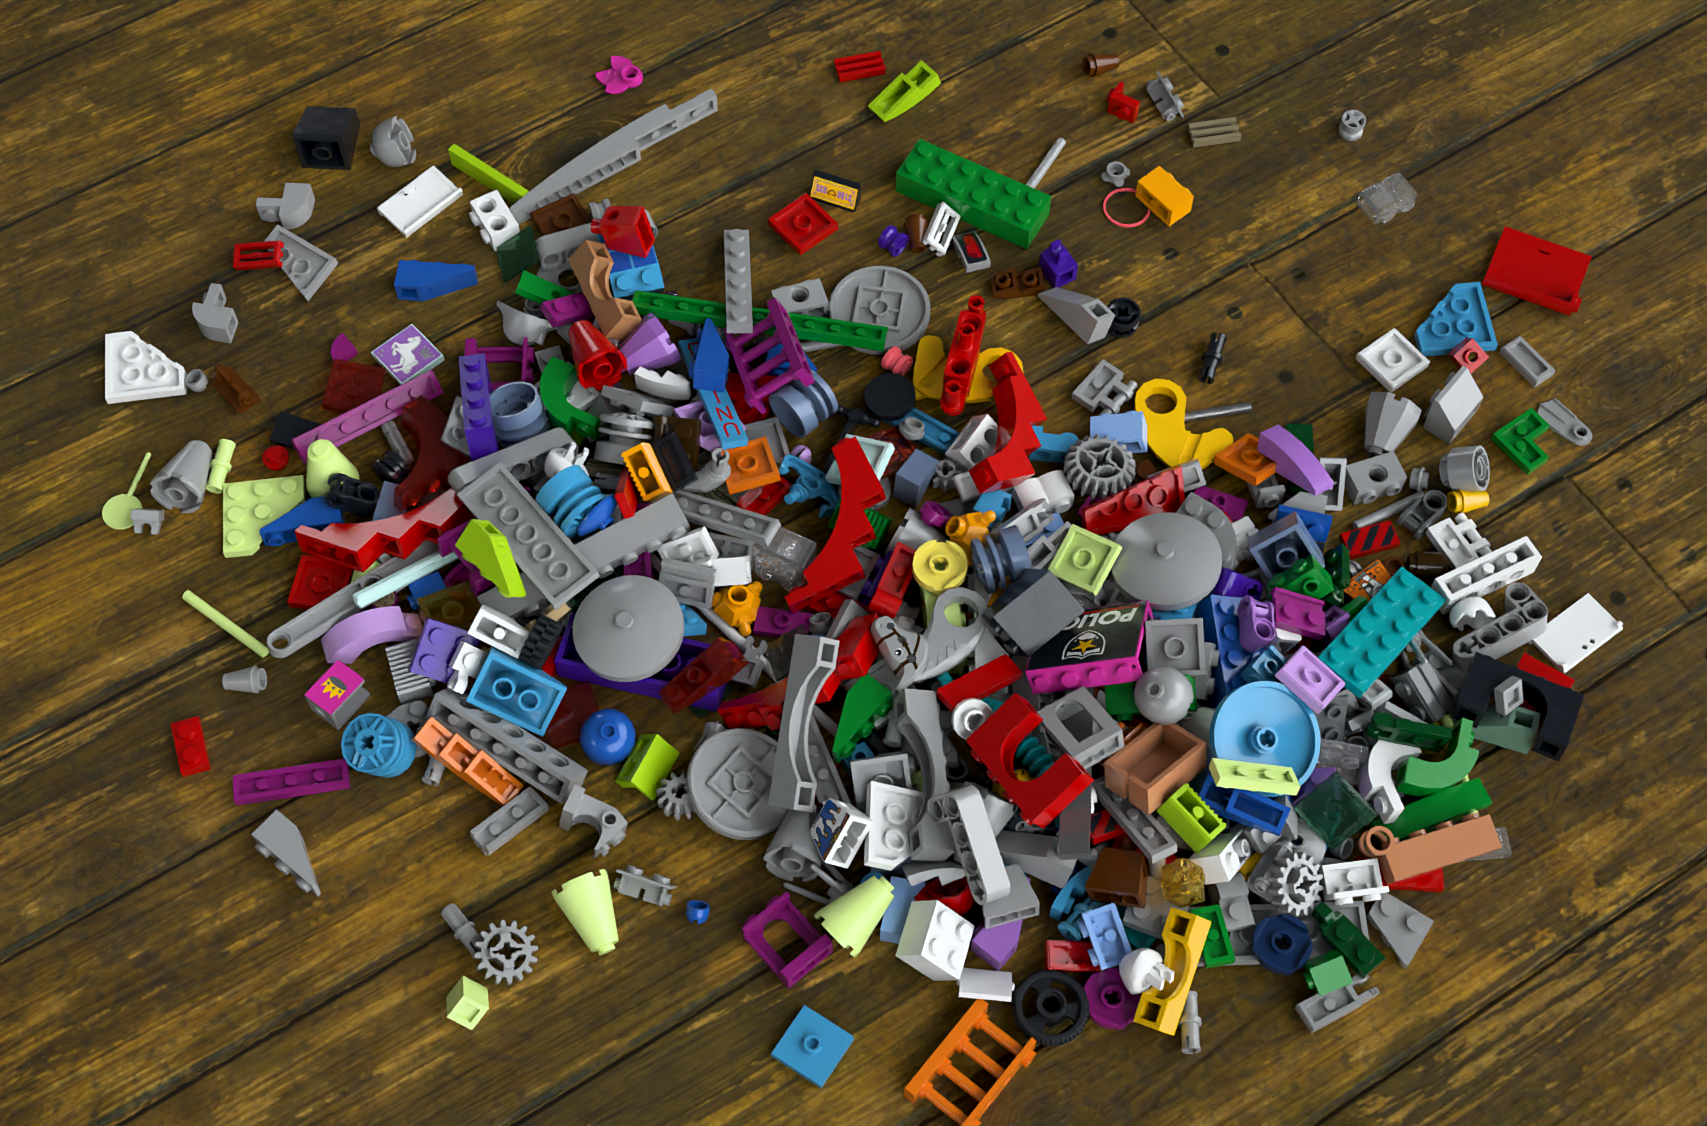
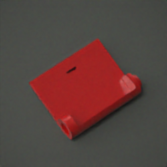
M1505 226L1482 286L1570 316L1571 312L1577 313L1582 299L1578 297L1579 289L1592 256Z

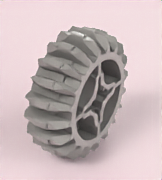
M1097 434L1093 439L1086 435L1083 441L1077 439L1075 444L1071 445L1064 460V475L1067 476V482L1072 484L1073 491L1080 489L1081 496L1089 494L1091 500L1096 496H1099L1102 500L1106 496H1111L1131 486L1136 473L1135 460L1132 459V452L1127 451L1126 444L1118 445L1117 439L1111 441L1108 439V435L1104 439L1099 438Z

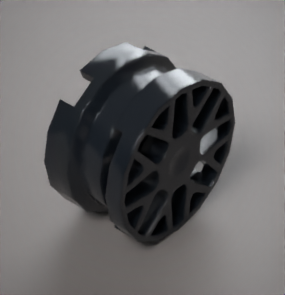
M1120 297L1111 300L1107 307L1115 314L1108 333L1117 338L1130 337L1138 329L1141 314L1140 307L1129 298Z
M387 450L382 455L380 461L376 460L372 464L374 472L382 482L387 481L404 486V482L410 481L414 476L410 466L406 467L404 464L405 460L391 450Z

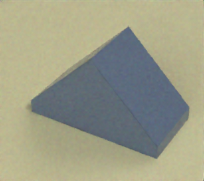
M916 449L896 473L893 496L916 509L940 461Z

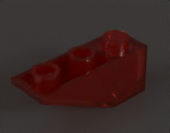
M718 637L658 693L672 713L676 714L729 682L749 662L734 642Z

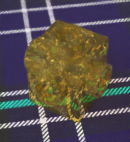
M1179 858L1174 860L1173 863L1162 866L1161 887L1165 900L1178 908L1205 901V874L1203 868L1187 858Z

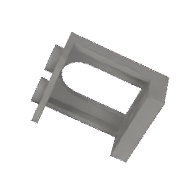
M1084 686L1067 693L1063 698L1044 706L1038 711L1039 715L1044 719L1038 725V731L1040 733L1047 731L1065 753L1077 759L1085 769L1124 748L1122 729ZM1084 709L1102 730L1078 742L1061 722Z

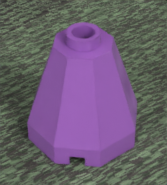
M651 312L641 318L640 324L630 332L618 347L627 359V369L625 370L624 368L622 373L627 371L630 375H633L640 366L647 370H653L673 365L681 360L680 354L674 343H671L667 331Z

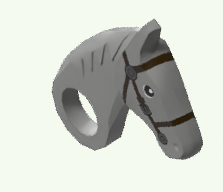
M960 587L948 589L937 598L930 622L924 634L900 628L889 616L877 618L872 623L870 629L872 637L888 667L899 680L896 690L901 692L912 683L921 682L943 674L958 665L976 648L987 624L981 615L988 609L986 601L976 591ZM953 603H964L973 608L977 615V620L968 627H957L948 622L944 610Z

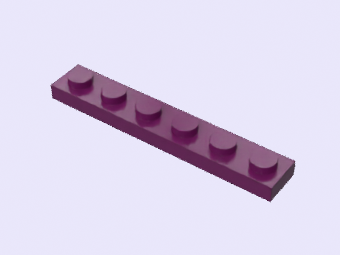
M430 370L292 439L291 442L302 462L306 463L308 448L314 441L325 439L330 441L335 447H338L444 392L433 371Z

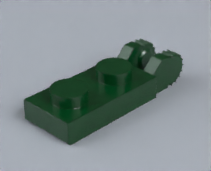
M1381 712L1375 713L1371 718V723H1368L1365 727V734L1370 738L1440 752L1451 737V728L1442 727L1437 724L1415 722L1409 719H1394L1389 713Z

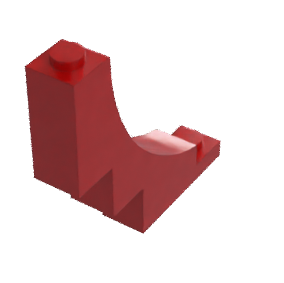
M1006 352L988 365L998 383L992 389L998 414V435L991 455L968 470L980 494L1018 486L1036 474L1027 456L1042 445L1032 426H1039L1048 419L1013 352Z
M856 436L841 439L831 448L840 471V511L835 528L827 544L817 558L803 571L808 585L805 587L797 586L791 589L788 595L784 596L792 614L866 578L853 549L876 539L874 530L864 510L885 500L886 496Z
M451 487L429 503L397 516L363 523H331L323 531L301 525L294 532L301 552L364 573L383 553L405 560L425 540L438 544L437 538L441 537L444 532L453 530L474 516L460 501Z

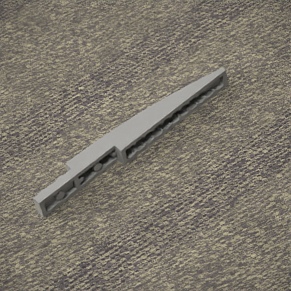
M710 89L683 104L677 105L671 110L664 104L601 140L557 170L509 208L510 212L519 225L531 218L530 212L573 193L576 195L641 160L640 151L718 111L717 95Z

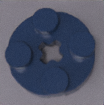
M1279 914L1270 918L1266 917L1257 925L1253 933L1252 955L1267 970L1278 974L1291 975L1294 971L1301 969L1311 955L1313 944L1308 934L1309 930L1301 920L1289 914ZM1283 937L1287 939L1286 945L1290 948L1280 950L1277 948L1274 940L1280 941Z

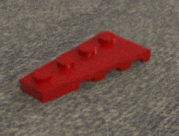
M1173 466L1082 508L1083 529L1097 535L1122 531L1132 522L1147 515L1176 513L1185 501L1182 466Z

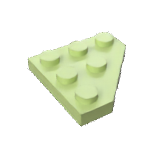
M303 475L223 484V554L225 558L253 555L263 542L259 530L306 502V486Z

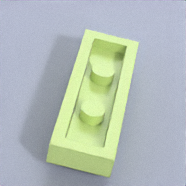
M1212 758L1208 766L1216 786L1223 788L1262 791L1279 795H1297L1301 787L1292 767Z

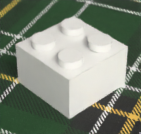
M938 900L912 901L895 956L933 981L959 980L975 926Z

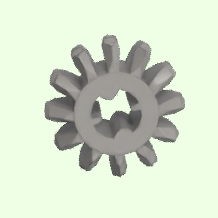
M685 771L681 773L680 777H676V774L672 772L670 774L671 781L662 779L661 786L663 788H658L656 791L657 797H659L657 801L658 807L664 808V815L667 817L674 813L675 820L677 821L681 818L682 814H685V817L690 820V811L695 812L687 793V773Z

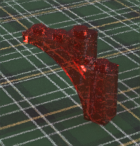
M422 395L402 407L401 425L415 441L419 458L410 475L394 489V506L401 512L410 506L416 505L427 494L435 492L440 485L449 490L451 488L448 483L449 474L457 467L469 463V460L461 455L460 451L441 441L449 416Z

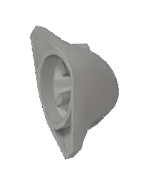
M497 300V306L503 315L504 333L508 339L518 345L523 346L524 337H528L529 346L535 343L542 345L547 332L559 329L560 327L553 328L548 320L523 313Z

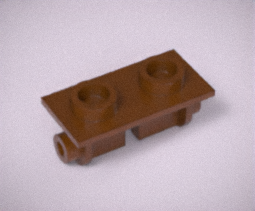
M221 364L214 367L215 378L209 382L240 415L261 401V398L231 367L228 368Z

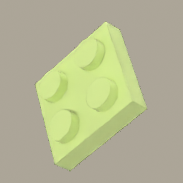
M1072 524L1048 570L1059 580L1097 596L1122 547L1113 541Z

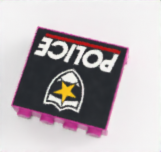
M1149 600L1085 609L1078 618L1030 655L1025 672L1033 695L1079 689L1082 686L1088 688L1138 681L1142 676L1138 657L1145 630V621H1147V617L1154 618Z

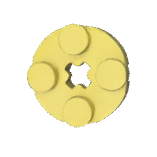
M931 540L922 544L916 550L912 564V573L916 582L922 588L931 591L937 596H940L948 589L958 588L964 582L968 570L967 557L963 549L956 543L947 540L946 543ZM934 563H945V570H936Z

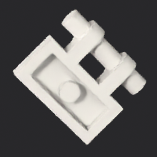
M1460 513L1455 517L1458 525H1455L1449 517L1428 527L1425 532L1438 552L1443 553V558L1448 559V566L1451 570L1478 559L1477 554L1484 556L1492 552L1489 548L1490 543L1486 538H1482L1475 529L1476 524L1472 519L1468 520L1464 513ZM1463 535H1467L1472 543L1469 544Z

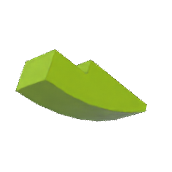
M921 60L907 75L901 73L868 107L880 119L887 122L906 112L929 95L941 84L940 78L935 71Z

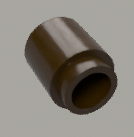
M1415 551L1414 554L1408 553L1406 570L1417 578L1435 579L1447 573L1448 559L1443 558L1442 552Z

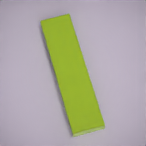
M453 144L448 149L453 166L492 191L498 190L499 194L511 203L515 204L529 192V190L458 145Z

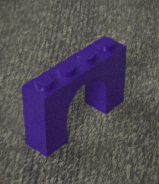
M485 353L458 357L464 430L472 461L499 451L490 403V394L493 392Z

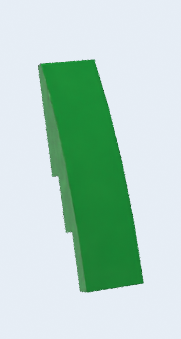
M1476 778L1404 806L1405 809L1394 823L1383 824L1380 817L1372 821L1370 826L1371 828L1375 826L1386 827L1392 832L1394 838L1399 837V840L1403 841L1409 838L1408 834L1425 829L1426 833H1431L1438 824L1461 820L1466 814L1489 807L1492 804V800L1480 778ZM1377 837V839H1378V841H1379V843H1380V845H1381V847H1382L1381 840Z

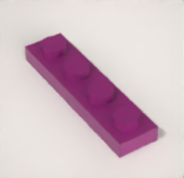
M345 758L233 775V797L236 806L350 789L349 765Z

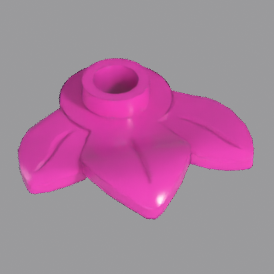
M611 56L612 68L596 73L597 80L606 86L605 92L609 94H620L628 88L639 86L643 81L641 70L637 66L632 65L631 60L621 56Z

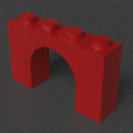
M1014 693L966 739V742L972 748L970 754L980 764L984 763L988 768L986 774L996 784L1000 783L1005 790L1002 793L1005 798L1013 805L1017 804L1019 806L1021 818L1030 826L1034 823L1044 829L1094 779L1077 759L1067 753H1064L1038 778L1030 781H1020L1017 778L1013 768L1015 751L1020 742L1044 719L1028 700Z

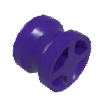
M890 225L881 233L878 239V246L882 249H888L892 256L897 257L907 246L909 237L905 233H899L896 227Z

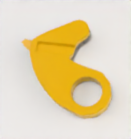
M924 336L920 339L913 374L916 401L927 397L940 400L942 395L947 358L943 351L942 340L937 336ZM1001 347L988 348L980 353L966 403L995 400L992 389L998 383L987 379L982 370L986 365L994 362L1006 352L1012 351ZM1013 352V354H1014V356H1015V358H1016V360H1017V362H1018V364H1019V366H1020V368H1021V370H1022V372H1023L1022 361H1021V360L1018 358V356Z

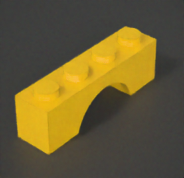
M1170 908L1162 932L1165 943L1163 965L1174 971V979L1171 983L1165 980L1162 990L1152 986L1142 993L1133 1022L1172 1036L1175 1035L1211 921L1183 910Z

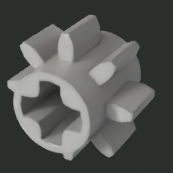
M947 458L940 461L931 479L933 480V488H939L945 493L952 487L957 489L953 477L962 474V471L957 470V462L953 463L947 460Z

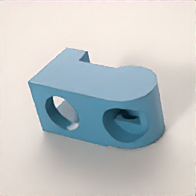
M1033 425L1032 428L1042 446L1029 455V460L1064 463L1068 449L1071 445L1075 444L1078 437L1073 433H1063L1061 435L1043 433V426Z

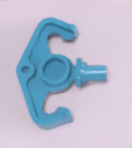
M786 455L778 467L779 473L785 475L789 472L788 467H791L797 472L799 478L791 486L790 493L785 495V502L790 505L795 501L801 503L807 498L813 499L820 496L827 500L830 506L823 504L820 507L819 518L832 517L840 497L833 485L826 480V474L794 455Z

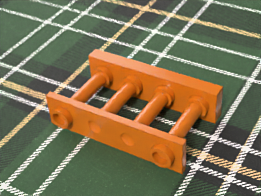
M977 999L904 1088V1097L913 1104L919 1097L921 1099L926 1098L960 1126H980L981 1122L979 1119L1019 1068L1022 1065L1028 1067L1037 1054L1034 1051L1036 1040L1031 1037L1023 1047L988 1020L987 1011L989 1004L983 999ZM974 1028L977 1030L982 1029L1016 1056L1006 1070L970 1042L971 1039L968 1036ZM956 1051L959 1053L964 1052L998 1079L988 1093L951 1065L952 1061L949 1059ZM937 1074L940 1076L945 1075L979 1102L969 1116L932 1088L933 1084L931 1082Z

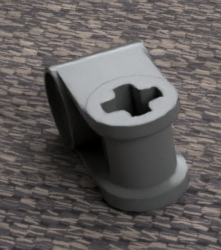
M1438 490L1426 492L1399 516L1396 523L1399 526L1403 525L1414 534L1413 538L1419 540L1425 535L1428 527L1433 526L1441 519L1447 505L1446 496ZM1428 505H1434V506H1436L1437 508L1434 509V508L1429 507Z

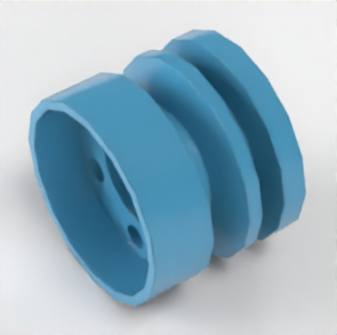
M572 465L558 472L540 489L535 499L549 517H554L553 522L568 538L578 535L577 529L586 515L606 498L604 494H601L597 486H591L592 480L579 465Z
M374 713L359 715L352 720L343 732L341 741L342 754L348 765L357 771L385 778L395 777L406 771L415 758L417 746L411 740L414 734L409 726L399 720Z

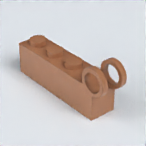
M1478 812L1462 817L1463 823L1453 825L1452 821L1438 824L1435 826L1436 831L1426 833L1425 829L1408 834L1410 839L1400 842L1399 837L1394 838L1392 832L1383 826L1371 828L1361 834L1358 839V848L1364 857L1368 859L1378 858V863L1387 885L1502 848L1490 814L1479 817ZM1371 835H1375L1381 840V851L1376 850L1371 845Z

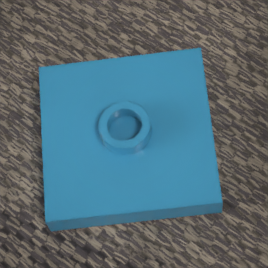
M804 1005L772 1051L771 1057L821 1089L854 1041V1036Z

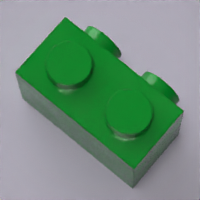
M1312 554L1305 559L1297 560L1291 568L1282 574H1276L1267 583L1268 597L1271 601L1270 591L1275 587L1316 599H1321L1334 590L1331 576Z

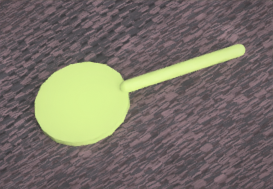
M150 452L146 453L128 493L114 496L104 505L102 517L109 527L123 530L133 526L131 509L142 508V504L137 497L132 495L151 457Z

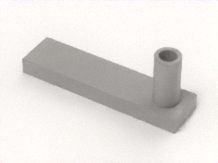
M1105 775L1095 779L1092 782V786L1095 789L1097 799L1148 858L1149 875L1153 878H1162L1166 874V857L1177 852V843L1152 814L1148 815L1129 803V797L1123 799L1106 788Z

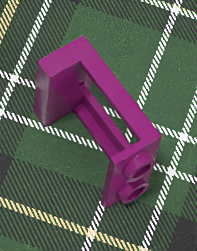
M528 337L523 338V347L478 348L476 338H465L464 356L485 353L487 363H519L522 365V378L514 382L533 384L534 374L533 369H530V363H534L535 353L534 347H529ZM491 382L493 391L503 385L512 383Z
M788 892L784 893L781 897L779 895L773 897L766 904L764 911L759 915H751L743 924V939L788 989L833 952V942L826 934L821 936L790 902ZM773 920H782L788 923L809 946L788 965L763 937L764 927Z

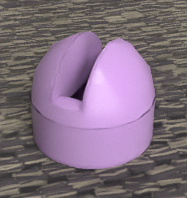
M804 445L795 446L790 455L797 456L802 452L798 458L810 464L811 451L808 447Z

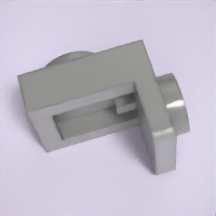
M1274 474L1257 486L1246 482L1256 508H1271L1282 503L1285 487L1284 485H1278Z

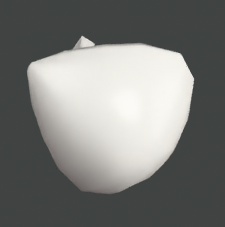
M571 442L567 450L564 448L552 449L545 460L544 470L547 478L551 479L558 472L572 465H579L589 476L586 467L583 465L589 454V449L584 447L583 452L577 454L576 457L573 452L576 448V443Z
M1136 949L1124 955L1119 964V973L1122 981L1132 995L1147 991L1151 985L1158 990H1162L1165 980L1171 983L1174 979V971L1163 965L1160 953L1152 949Z

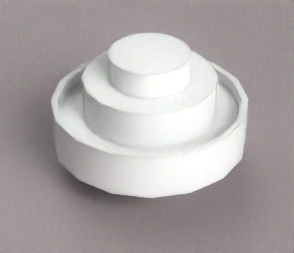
M965 699L957 704L952 712V727L960 737L966 740L993 714V711L988 704L980 699Z

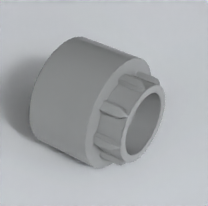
M1482 446L1456 447L1442 456L1439 472L1443 485L1453 491L1458 489L1471 492L1485 491L1490 477L1489 460L1485 449Z

